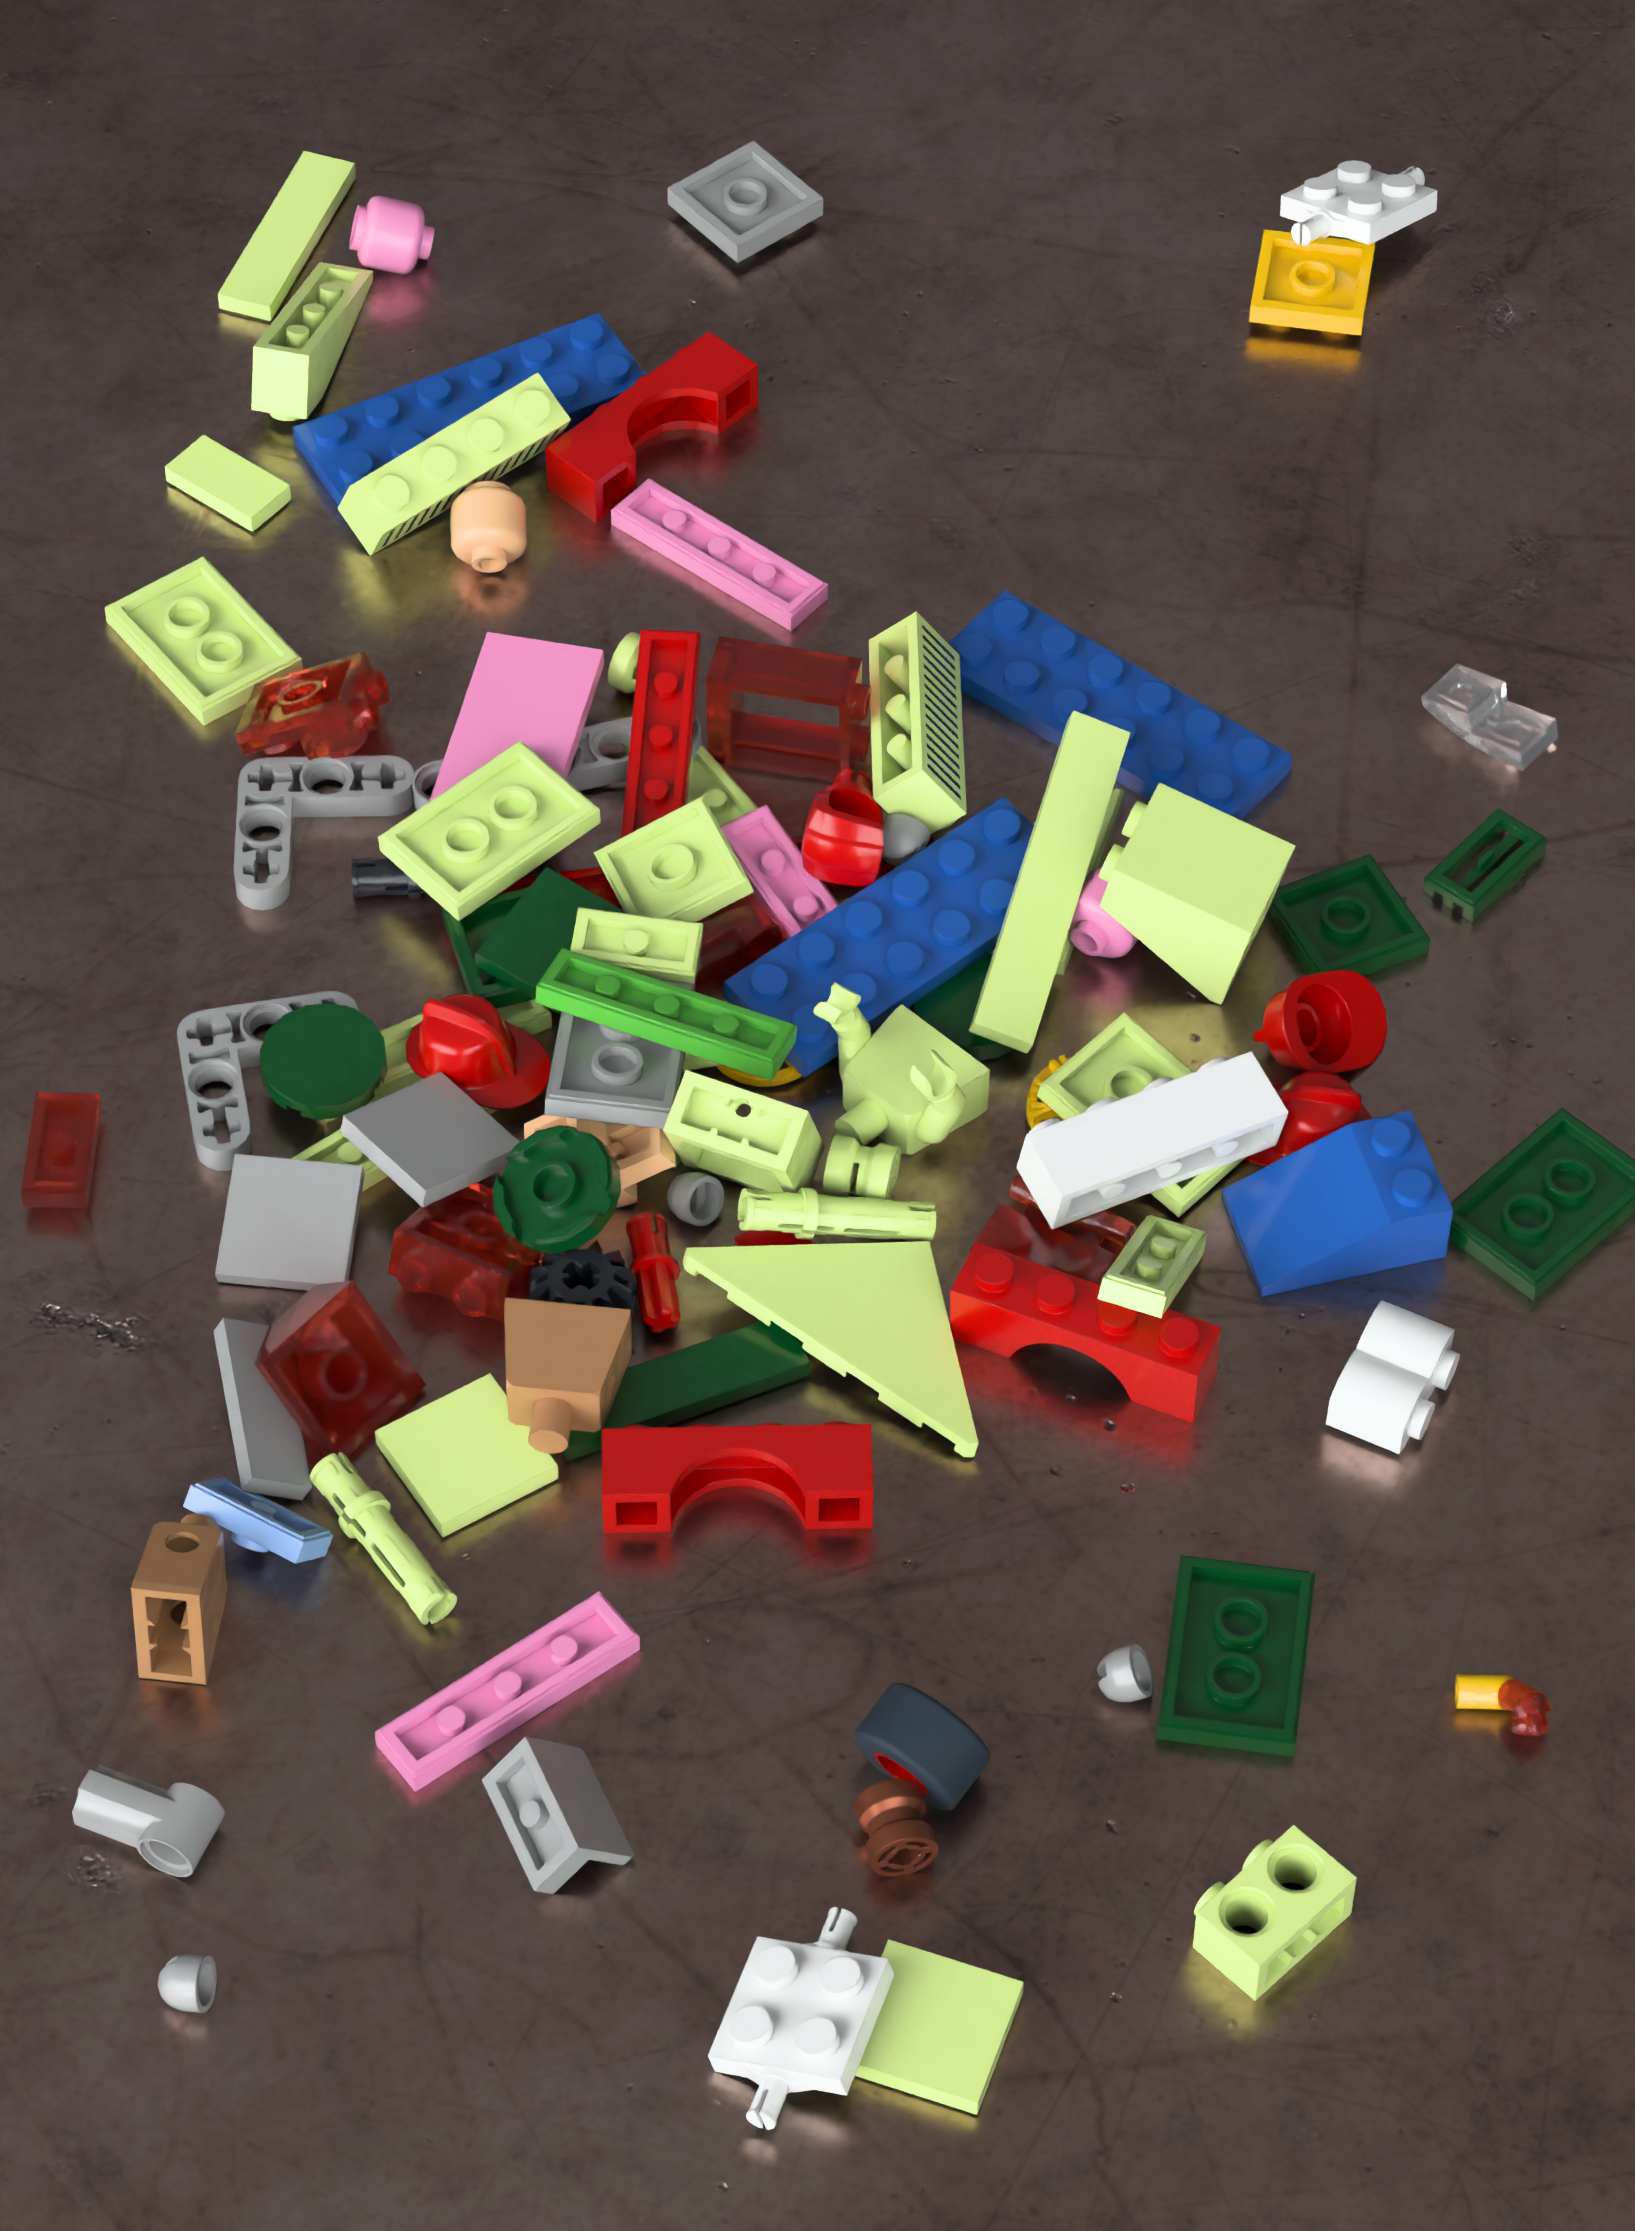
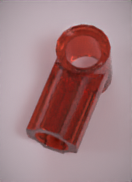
M754 892L697 922L703 923V939L700 955L703 958L702 969L696 975L695 985L739 963L746 968L787 940L786 930Z

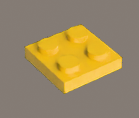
M1264 229L1250 306L1249 322L1361 336L1375 243L1367 245L1355 240L1320 237L1308 245L1302 246V243L1300 245L1296 244L1290 232Z

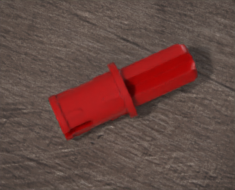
M642 1212L632 1216L627 1221L625 1227L632 1256V1263L629 1268L633 1269V1275L636 1276L642 1321L648 1324L651 1332L662 1333L665 1328H675L681 1318L675 1281L679 1278L680 1268L678 1261L671 1256L666 1218L656 1213L654 1216L656 1230L653 1231L651 1212Z

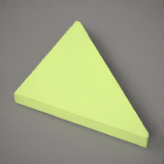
M930 1241L686 1248L683 1259L684 1270L693 1276L698 1274L704 1275L728 1291L727 1299L768 1326L773 1321L804 1342L802 1349L844 1377L849 1372L879 1392L878 1400L921 1428L925 1423L955 1443L954 1451L963 1457H974L979 1442Z

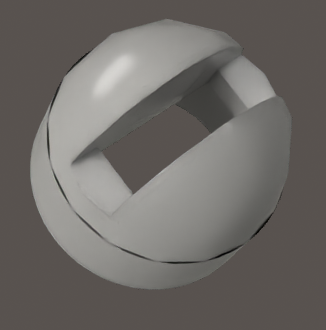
M898 813L887 815L882 824L884 845L882 857L888 864L898 867L926 848L930 839L929 829L922 822L911 816Z
M687 1172L678 1175L671 1182L666 1194L669 1209L680 1220L696 1226H705L714 1221L724 1203V1190L720 1181L701 1172Z
M1138 1644L1114 1649L1106 1654L1098 1664L1097 1673L1100 1677H1103L1098 1685L1101 1692L1108 1699L1116 1702H1133L1150 1697L1153 1694L1154 1679L1152 1669L1144 1650Z
M182 1954L172 1958L159 1974L157 1986L161 1998L172 2008L184 2012L206 2013L212 2005L216 1991L217 1971L215 1961L210 1955Z

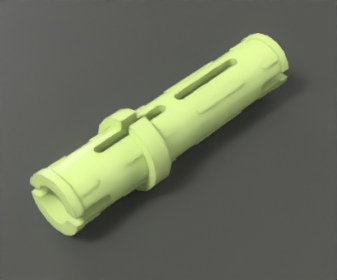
M805 1187L799 1188L797 1193L769 1192L767 1190L744 1188L740 1193L738 1202V1221H740L739 1228L743 1231H781L783 1233H794L797 1239L811 1240L814 1235H838L913 1242L930 1241L931 1243L936 1229V1211H934L935 1204L932 1201L909 1202L879 1198L829 1196L817 1194L814 1188Z
M339 1452L338 1456L332 1453L319 1461L311 1471L310 1481L326 1497L339 1515L338 1523L344 1533L349 1538H356L372 1556L371 1558L408 1602V1605L423 1625H427L429 1621L431 1624H434L447 1616L455 1607L457 1596L441 1580L428 1560L394 1520L395 1518L390 1513V1503L380 1491L372 1490L367 1486L343 1452Z

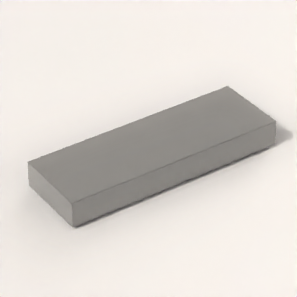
M223 1317L213 1332L241 1489L245 1492L302 1501L312 1488L283 1330L280 1327Z

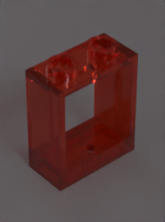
M719 636L706 677L707 751L719 764L834 782L838 773L848 768H854L855 761L865 762L868 754L871 728L870 726L861 725V721H866L868 715L871 685L862 684V658ZM744 692L839 707V727L744 712Z

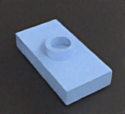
M225 1477L191 1485L183 1507L197 1514L209 1516L218 1525L232 1531L231 1539L236 1544L257 1552L271 1551L295 1564L326 1556L333 1538L330 1530L257 1493L242 1491L241 1485Z

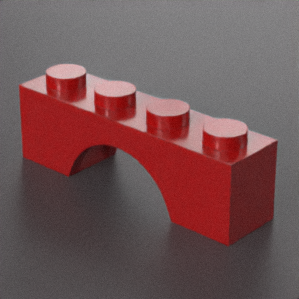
M707 332L689 346L682 347L671 359L650 374L641 376L633 386L609 403L600 405L592 415L568 432L558 435L551 444L545 447L547 489L597 523L610 514L616 505L637 488L635 451L645 441L658 434L681 429L701 430L719 435L758 407V364L711 332Z
M978 1242L975 1243L951 1288L949 1323L953 1339L1010 1358L1018 1349L1024 1346L1038 1343L1056 1344L1077 1350L1109 1369L1123 1384L1132 1402L1192 1423L1194 1422L1217 1375L1222 1327L1171 1309H1167L1162 1318L1100 1300L1098 1299L1101 1287L1099 1284Z
M831 1421L820 1425H782L775 1422H766L756 1426H715L701 1423L690 1427L649 1428L644 1425H629L623 1428L602 1429L604 1533L671 1532L680 1514L694 1500L717 1489L737 1486L757 1488L779 1497L796 1512L805 1530L873 1528L871 1424H850L843 1421Z

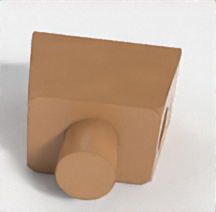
M506 1298L504 1320L508 1419L515 1425L530 1426L528 1442L534 1449L549 1454L560 1453L568 1447L570 1430L596 1432L605 1425L632 1354L631 1310Z
M195 1513L186 1515L181 1519L180 1523L161 1521L154 1524L131 1586L139 1678L207 1684L226 1601V1567L223 1532L220 1530L219 1525L211 1517ZM186 1601L187 1605L181 1625L173 1621L171 1613L175 1606Z

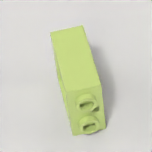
M688 1070L685 1071L663 1129L683 1165L755 1190H767L769 1192L797 1193L801 1187L810 1188L825 1148L807 1110ZM741 1104H748L751 1107V1113L747 1117L739 1116L736 1113L738 1106Z

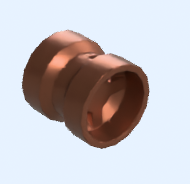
M909 1779L881 1781L868 1787L858 1795L854 1801V1811L859 1827L869 1834L870 1838L866 1843V1852L871 1868L876 1874L891 1877L912 1874L934 1861L938 1855L939 1846L934 1829L929 1823L923 1821V1816L926 1813V1803L921 1787L915 1781Z

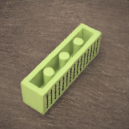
M536 373L350 485L337 509L368 554L372 556L452 506L453 500L464 492L470 484L480 481H495L546 450L545 447L564 432L571 419L540 374Z
M916 611L869 639L873 799L888 814H904L919 820L929 829L931 835L938 830L950 827L960 817L967 814L960 655Z

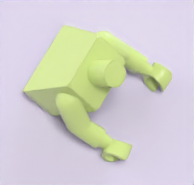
M834 982L831 986V994L828 1001L819 1002L814 1008V1014L830 1022L838 1035L839 1074L843 1081V1107L847 1112L835 1121L837 1134L856 1137L860 1145L866 1146L879 1136L889 1145L899 1146L901 1154L912 1155L930 1144H937L943 1141L949 1133L988 1110L990 1069L901 1004L896 1008L872 1037L867 1019L859 1008L856 1007L861 1000V995Z

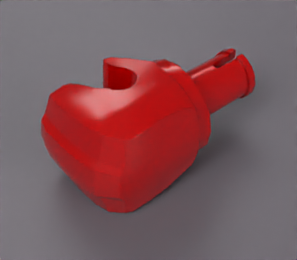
M848 768L836 775L833 785L818 791L811 803L802 840V862L804 869L811 876L822 881L849 886H869L875 881L882 861L884 847L883 808L873 799V787L869 775L859 769L857 782H852L853 768Z

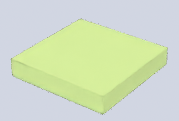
M703 796L593 852L621 907L628 914L697 922L754 892L743 868Z
M491 1373L375 1430L376 1445L442 1538L558 1479V1465L551 1455L540 1452L529 1444L530 1427L515 1425L509 1421L507 1395Z
M888 1939L881 1958L889 1960L894 1977L855 2076L977 2115L1021 2001L1024 1982Z

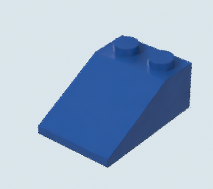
M1411 1111L1350 1123L1222 1189V1200L1261 1297L1446 1257L1453 1208Z

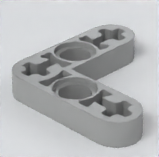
M390 755L265 757L247 763L241 770L238 778L233 869L237 898L240 902L251 909L263 911L274 909L288 899L292 883L294 818L393 816L409 810L414 804L412 779L415 773L411 764L405 759ZM327 779L337 780L344 785L339 791L331 794H321L312 789L316 783ZM355 782L362 783V790L355 791ZM293 783H300L301 791L294 792ZM384 783H394L393 788L383 789ZM263 785H272L271 790L262 791ZM261 826H273L281 831L277 837L267 841L255 840L249 836L252 830ZM258 863L268 864L270 875H268L266 883H257Z
M323 991L193 1012L182 1019L177 1028V1041L195 1150L202 1164L216 1171L232 1170L235 1154H252L251 1124L241 1068L261 1065L260 1048L264 1040L252 1035L254 1030L264 1024H275L283 1015L305 1005L333 1003L359 1011L354 999L348 994L339 991ZM240 1031L242 1042L234 1043L233 1032ZM212 1037L213 1044L201 1046L199 1039ZM212 1081H222L232 1087L226 1095L219 1098H206L198 1093L200 1087ZM226 1120L230 1142L218 1144L214 1122Z

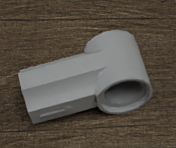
M99 1765L95 1770L89 1769L78 1788V1796L72 1810L75 1825L137 1848L139 1854L153 1867L176 1877L192 1875L225 1817L223 1806L218 1800L195 1785L174 1783L166 1790Z

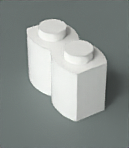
M1381 1300L1368 1321L1356 1350L1352 1353L1335 1385L1329 1401L1326 1424L1397 1454L1401 1453L1409 1437L1420 1440L1428 1427L1435 1403L1428 1401L1435 1387L1442 1390L1448 1388L1459 1362L1460 1354L1451 1350L1455 1329Z

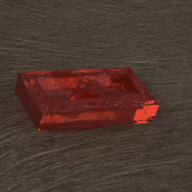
M36 1092L21 1188L23 1207L88 1208L102 1111L100 1094Z

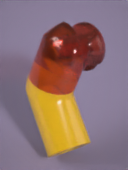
M1456 1675V1709L1512 1711L1511 1729L1515 1735L1543 1736L1547 1732V1712H1551L1552 1709L1545 1694L1509 1675Z

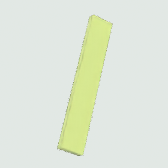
M1074 710L1070 715L969 1032L1026 1054L1033 1046L1131 732Z

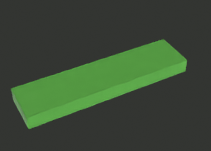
M563 948L536 986L535 1003L769 1081L773 1080L796 1043L797 1025Z

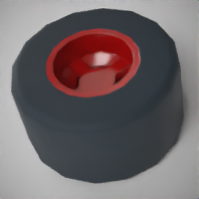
M893 1683L886 1689L858 1726L854 1735V1741L861 1753L879 1771L892 1779L915 1781L921 1787L924 1800L939 1810H953L986 1767L990 1758V1752L984 1741L969 1725L936 1699L904 1683Z

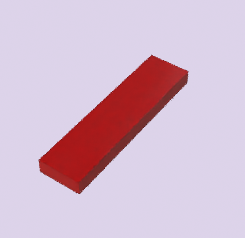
M641 629L621 838L687 804L702 645L701 632Z

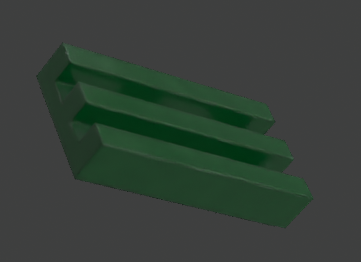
M1498 808L1424 878L1423 892L1432 898L1437 893L1443 895V905L1451 910L1457 905L1463 908L1462 916L1473 922L1545 853L1547 838ZM1503 830L1509 832L1494 848H1490L1479 858L1478 863L1457 883L1452 881ZM1513 851H1515L1499 868H1497ZM1492 871H1494L1477 889H1475Z

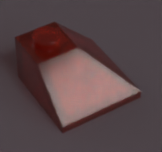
M353 1280L313 1286L269 1326L254 1362L322 1458L332 1453L338 1456L339 1452H343L348 1457L375 1430L379 1429L426 1386V1383Z

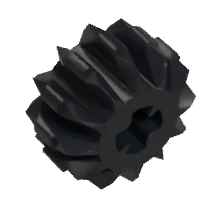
M596 1239L587 1249L576 1248L565 1251L563 1254L544 1253V1257L541 1259L542 1266L531 1268V1274L528 1277L529 1295L527 1300L630 1309L631 1322H633V1316L636 1313V1297L634 1295L637 1294L636 1276L633 1275V1269L625 1267V1260L622 1258L620 1250L603 1254V1249Z

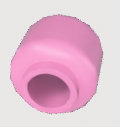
M376 195L369 200L366 206H357L351 229L349 249L357 251L359 262L365 267L406 275L415 267L418 258L428 260L433 243L434 227L425 225V214L419 204Z
M1102 867L1091 870L1085 877L1069 928L1071 932L1070 937L1073 944L1087 955L1117 958L1126 955L1136 944L1138 938L1100 907L1108 882L1099 878Z

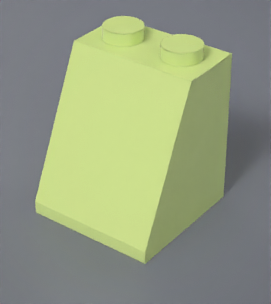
M1159 782L1148 805L1137 800L1122 831V835L1130 838L1125 848L1114 843L1103 864L1099 878L1107 881L1108 885L1100 907L1204 996L1222 1005L1266 917L1295 845Z

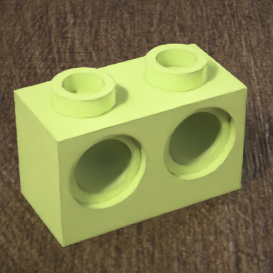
M1293 1825L1275 1842L1271 1839H1266L1258 1844L1245 1860L1242 1871L1227 1885L1217 1882L1202 1895L1194 1909L1196 1921L1193 1948L1256 2001L1351 1915L1357 1877ZM1289 1882L1297 1883L1304 1886L1306 1889L1297 1891L1290 1890L1283 1887L1281 1884ZM1236 1926H1249L1258 1932L1242 1934L1232 1928Z

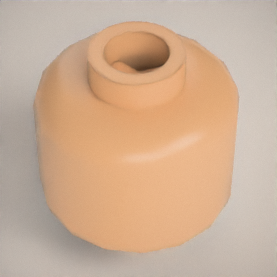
M480 481L470 484L464 492L453 500L450 510L451 547L454 554L465 563L472 564L475 570L485 573L501 571L508 563L518 559L524 553L527 544L526 507L522 498L511 491L507 485L497 481Z

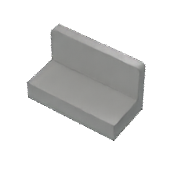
M525 1736L482 1779L534 1891L554 1894L588 1860L625 1865L634 1856L585 1752L580 1747Z

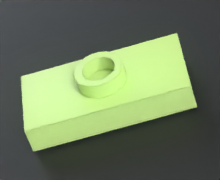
M578 907L570 951L658 980L695 984L703 939V923Z

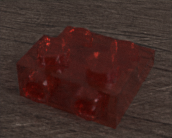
M363 651L255 684L235 733L243 755L246 756L264 750L265 754H277L291 748L299 739L308 760L329 755L332 759H338L356 752L365 744L368 733L381 727L378 706L388 704L390 701L386 679L381 670L372 669L366 652Z
M476 1182L425 1207L421 1206L395 1229L388 1274L397 1277L399 1283L411 1292L419 1293L424 1291L435 1293L454 1301L456 1307L467 1316L492 1317L502 1322L504 1320L505 1299L527 1298L529 1295L528 1277L531 1274V1268L542 1266L541 1259L544 1257V1253L531 1251L513 1239L504 1230L494 1212L493 1189Z

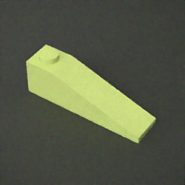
M323 262L318 263L253 346L251 410L270 413L273 418L282 421L308 418L323 398L373 282L372 270Z

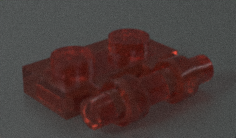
M1017 1174L1011 1183L1008 1196L1028 1205L1022 1214L999 1204L970 1248V1252L975 1243L978 1242L1101 1285L1104 1275L1115 1261V1253L1099 1247L1106 1238L1126 1246L1133 1235L1135 1223L1115 1215V1208L1111 1207L1071 1222V1224L1080 1227L1075 1236L1057 1228L1051 1229L1020 1174Z

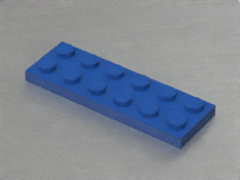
M596 313L294 426V444L337 506H339L350 485L536 373L540 374L571 419L564 432L578 425L592 415L600 405L609 403L633 386L641 376L646 374L601 314Z
M1005 590L948 642L960 655L962 692L1058 748L1067 721L1073 710L1131 732L1116 781L1149 801L1160 782L1242 820L1291 772L1292 754Z
M1004 796L724 981L723 997L731 1004L797 1025L796 1043L786 1057V1060L806 1078L839 1055L838 1035L831 1023L816 1016L813 1012L819 1002L828 1001L831 994V986L834 982L861 995V1000L856 1007L859 1008L867 1019L872 1033L901 1004L909 1008L995 949L1034 825Z

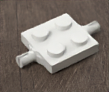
M1345 161L1340 163L1338 168L1319 177L1307 179L1303 185L1281 195L1280 216L1298 222L1293 225L1291 230L1292 238L1298 245L1302 243V246H1306L1320 237L1326 238L1330 235L1345 237L1370 245L1437 211L1438 190L1423 186L1425 183L1424 173L1418 167L1415 169V166H1411L1397 175H1388L1372 170L1370 164L1363 161Z
M837 1907L831 1908L828 1911V1917L818 1942L799 1944L757 1936L708 2054L715 2072L747 2077L759 2085L751 2107L746 2113L747 2120L759 2128H763L764 2124L766 2129H774L788 2093L818 2090L847 2096L890 1988L894 1972L887 1958L852 1953L845 1950L852 1931L858 1922L856 1916L846 1909L842 1908L841 1913Z

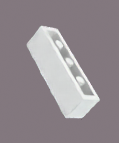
M1252 1051L1232 1059H1228L1225 1056L1217 1057L1202 1065L1194 1073L1174 1080L1171 1077H1163L1147 1085L1141 1092L1120 1100L1113 1097L1105 1098L1093 1104L1085 1113L1063 1121L1058 1118H1052L1039 1123L1026 1134L1016 1168L1051 1229H1055L1276 1146L1287 1118L1288 1110Z

